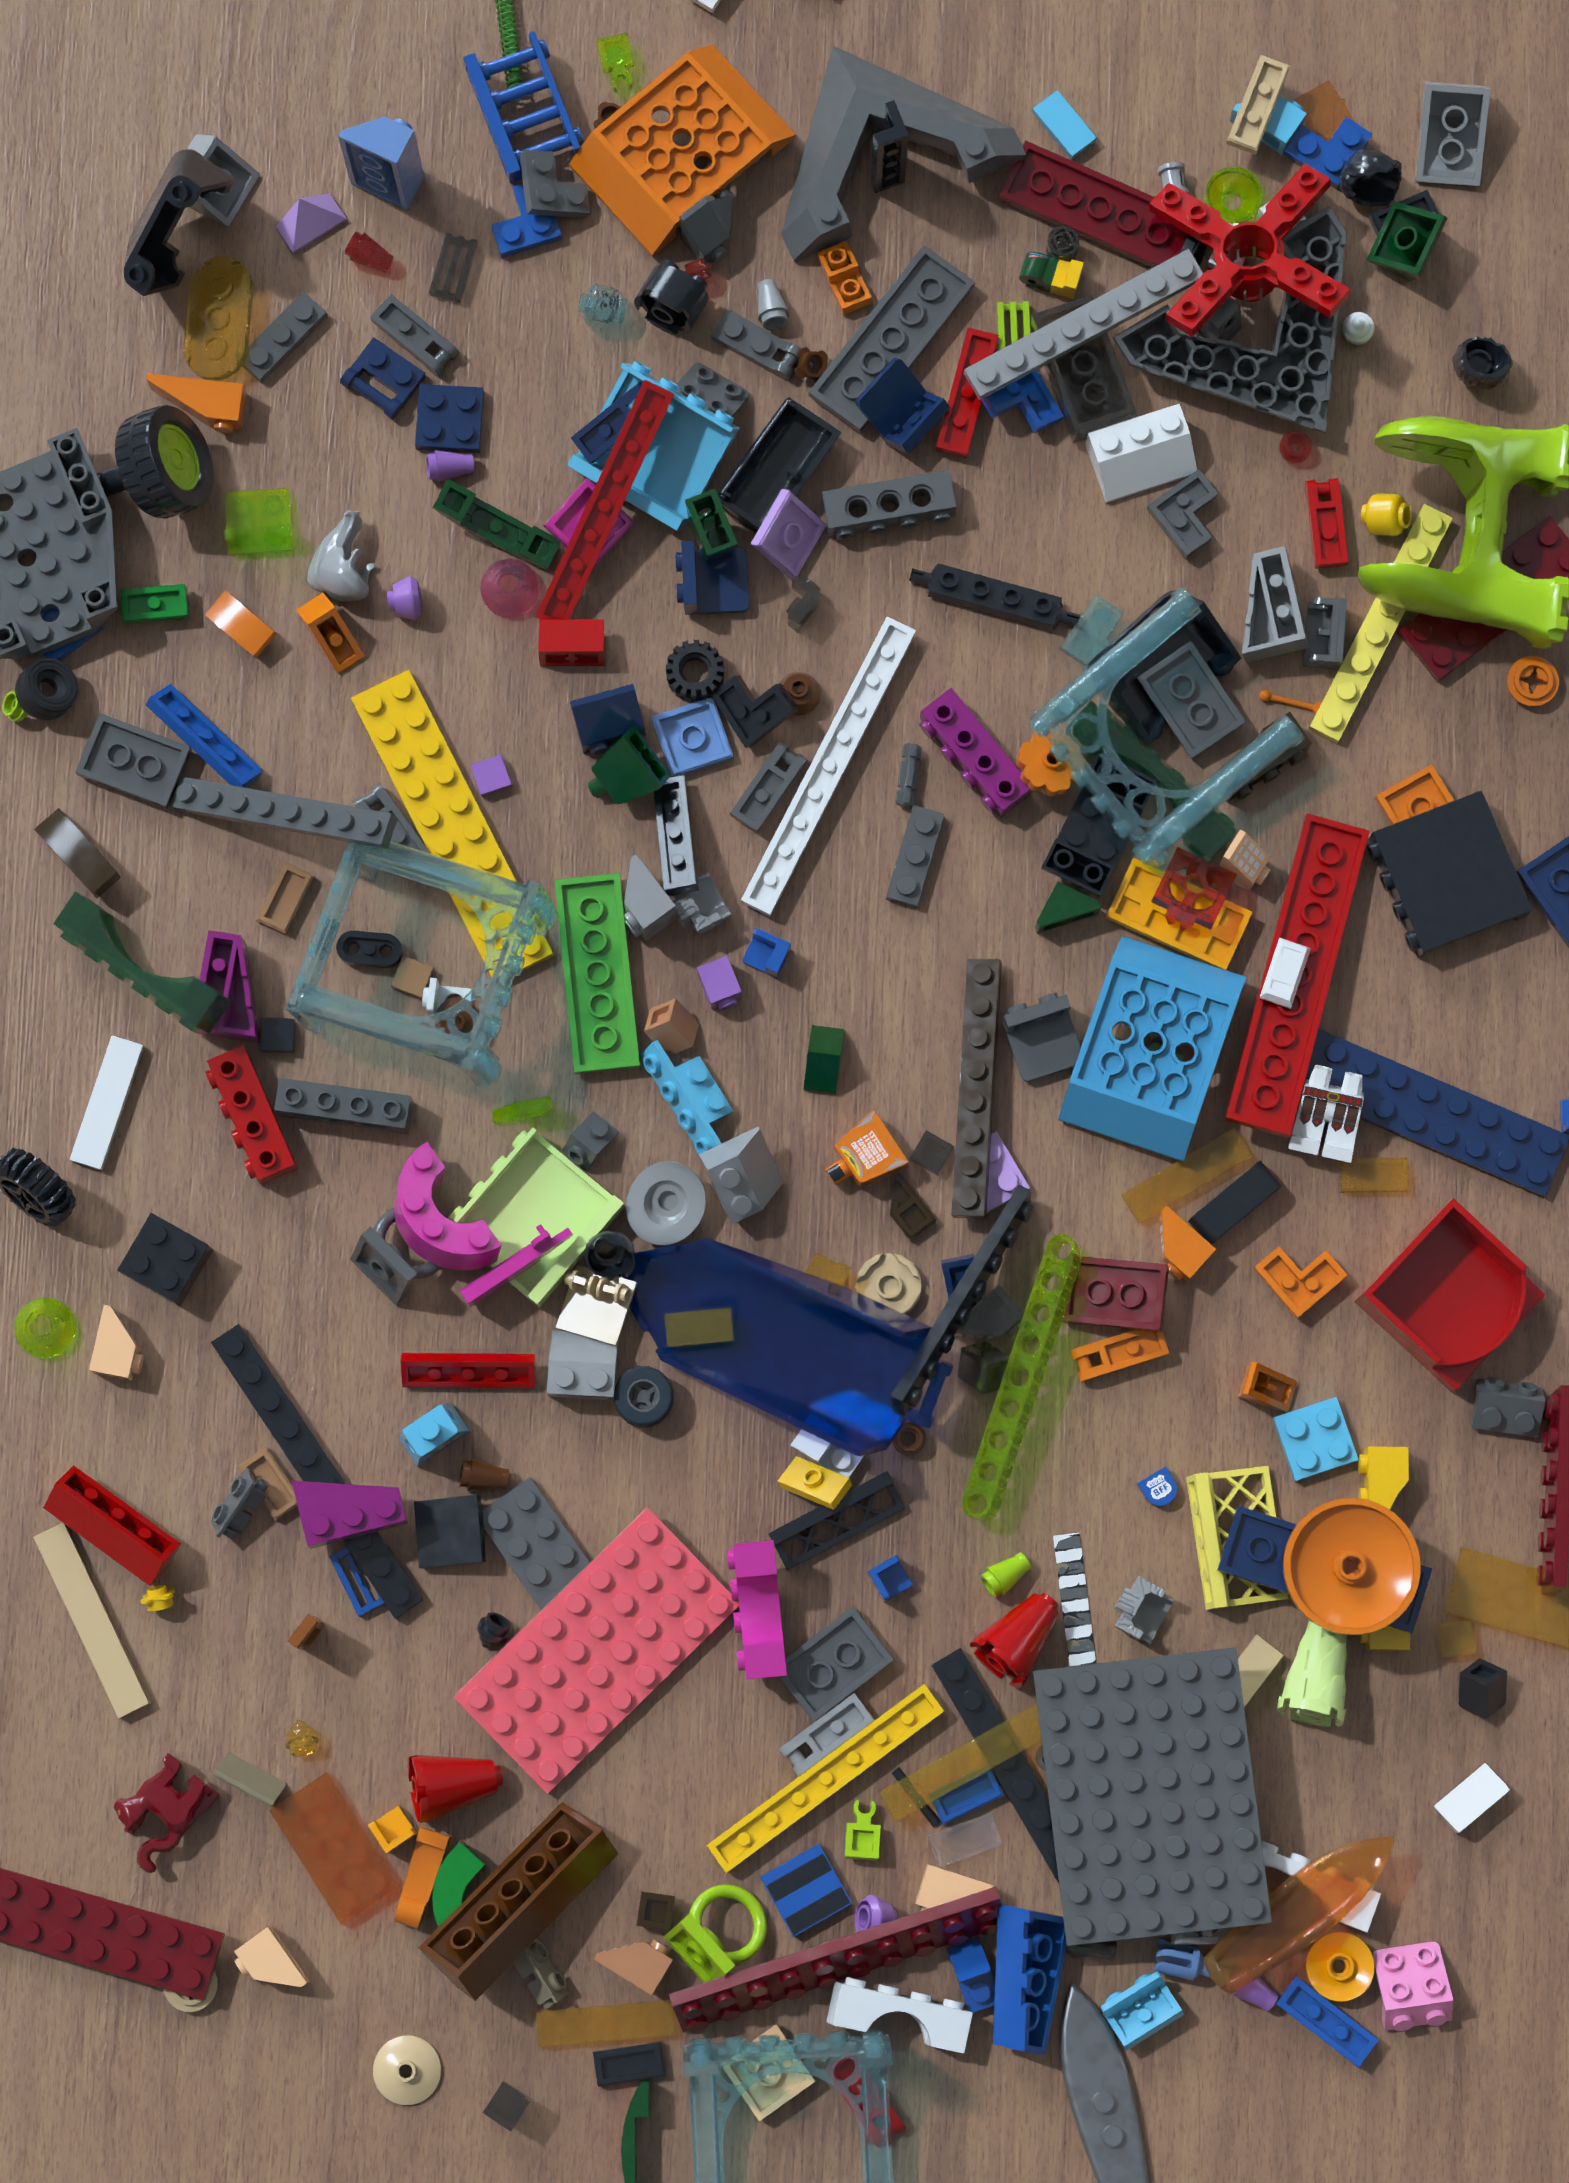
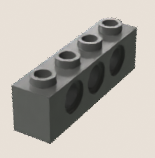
M950 470L822 491V505L828 537L836 536L838 540L854 537L855 533L868 531L869 534H879L885 532L888 527L900 526L901 529H909L918 526L919 522L929 520L932 523H943L949 521L950 517L956 514V502ZM917 496H924L930 503L925 507H918L912 500ZM891 501L898 506V509L894 512H886L881 508V505L884 502ZM854 507H861L866 511V514L861 518H855L850 515L849 511Z
M279 1078L274 1111L281 1117L409 1134L413 1100L409 1095Z

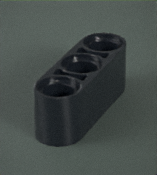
M1260 1160L1192 1216L1188 1222L1212 1245L1274 1194L1282 1185Z

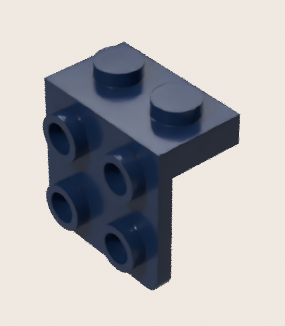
M899 358L892 359L856 399L857 407L885 443L907 454L921 443L922 438L933 426L942 420L943 415L951 408L944 398L926 392L904 361Z
M694 541L681 542V552H675L676 572H682L683 583L677 584V603H684L685 615L746 612L749 609L747 552L743 548H737L733 553L705 563L701 551L695 550Z

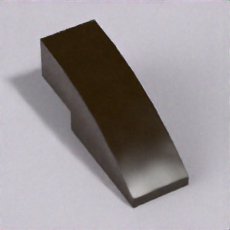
M59 808L34 829L96 899L121 878L112 865Z

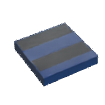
M819 1843L760 1877L793 1937L852 1904Z

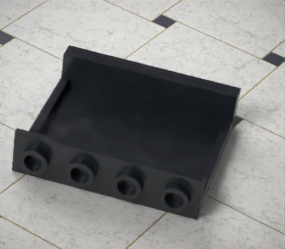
M1482 790L1374 831L1369 837L1370 843L1367 844L1369 855L1373 862L1378 861L1382 870V873L1379 874L1382 886L1386 892H1391L1395 903H1392L1395 917L1399 922L1403 921L1407 933H1405L1406 943L1411 952L1416 951L1418 958L1423 957L1426 952L1501 923L1527 917L1532 911V907Z

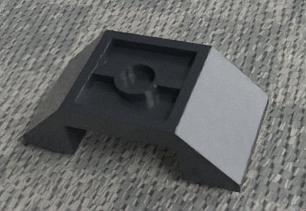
M1098 753L1084 780L1082 789L1041 869L1101 897L1146 807L1157 780Z

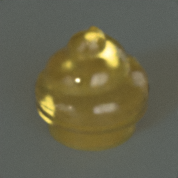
M297 1720L284 1738L285 1747L295 1757L310 1755L317 1750L318 1734L312 1727L306 1725L304 1721Z

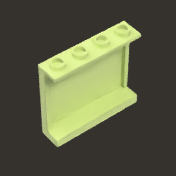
M532 1128L528 1133L524 1130L517 1136L512 1143L514 1150L507 1158L502 1155L490 1169L493 1174L485 1183L479 1181L468 1195L472 1199L464 1208L458 1206L448 1219L457 1223H474L482 1219L485 1221L502 1245L497 1262L489 1265L492 1269L531 1244V1241L540 1235L536 1229L538 1225L541 1224L545 1231H548L551 1238L569 1228L573 1237L559 1245L556 1249L542 1257L540 1262L509 1282L540 1308L565 1279L566 1273L570 1272L582 1259L586 1244L591 1237L605 1232L625 1206L621 1200L615 1195L612 1196L540 1136L535 1128Z

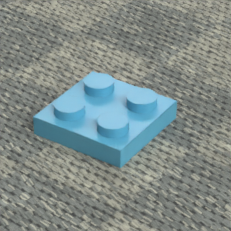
M1337 1397L1272 1418L1294 1482L1359 1460Z

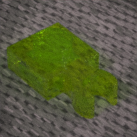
M627 33L596 39L603 74L613 72L611 76L613 91L615 93L618 92L616 82L620 79L626 80L629 90L632 89V77L626 69L634 67V61Z

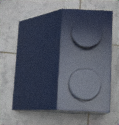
M633 684L570 701L583 754L588 752L591 755L605 753L609 746H612L634 725L643 737L646 736Z

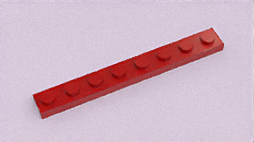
M644 379L535 614L536 618L540 620L570 619L674 393Z

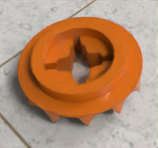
M1526 656L1517 660L1510 668L1506 678L1508 692L1512 694L1515 702H1520L1527 707L1543 706L1553 699L1559 687L1557 670L1548 660L1539 656ZM1533 670H1535L1536 681L1541 682L1542 685H1537L1532 693H1530L1529 684L1524 683L1522 680L1528 679Z

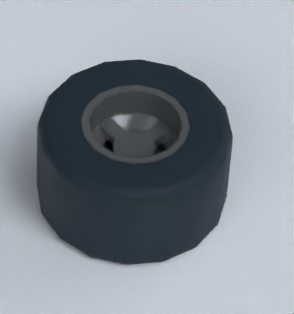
M637 1366L627 1370L618 1379L614 1389V1404L619 1415L628 1424L639 1428L652 1427L661 1423L670 1414L674 1403L673 1389L668 1378L660 1370L650 1366Z

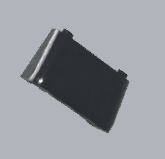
M185 149L175 153L129 238L124 264V278L127 284L142 296L179 287L185 275L182 270H178L175 257L178 256L180 251L168 243V240L184 209L194 205L199 196L207 198L211 192L229 193L236 179L195 150Z
M1173 590L1161 596L1085 666L1083 675L1140 741L1149 744L1162 735L1166 721L1136 679L1190 641H1192L1215 676L1221 677L1230 673L1234 665L1242 657L1204 601L1182 591Z

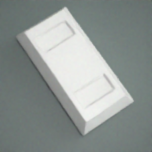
M1279 938L1259 998L1291 1009L1311 948Z

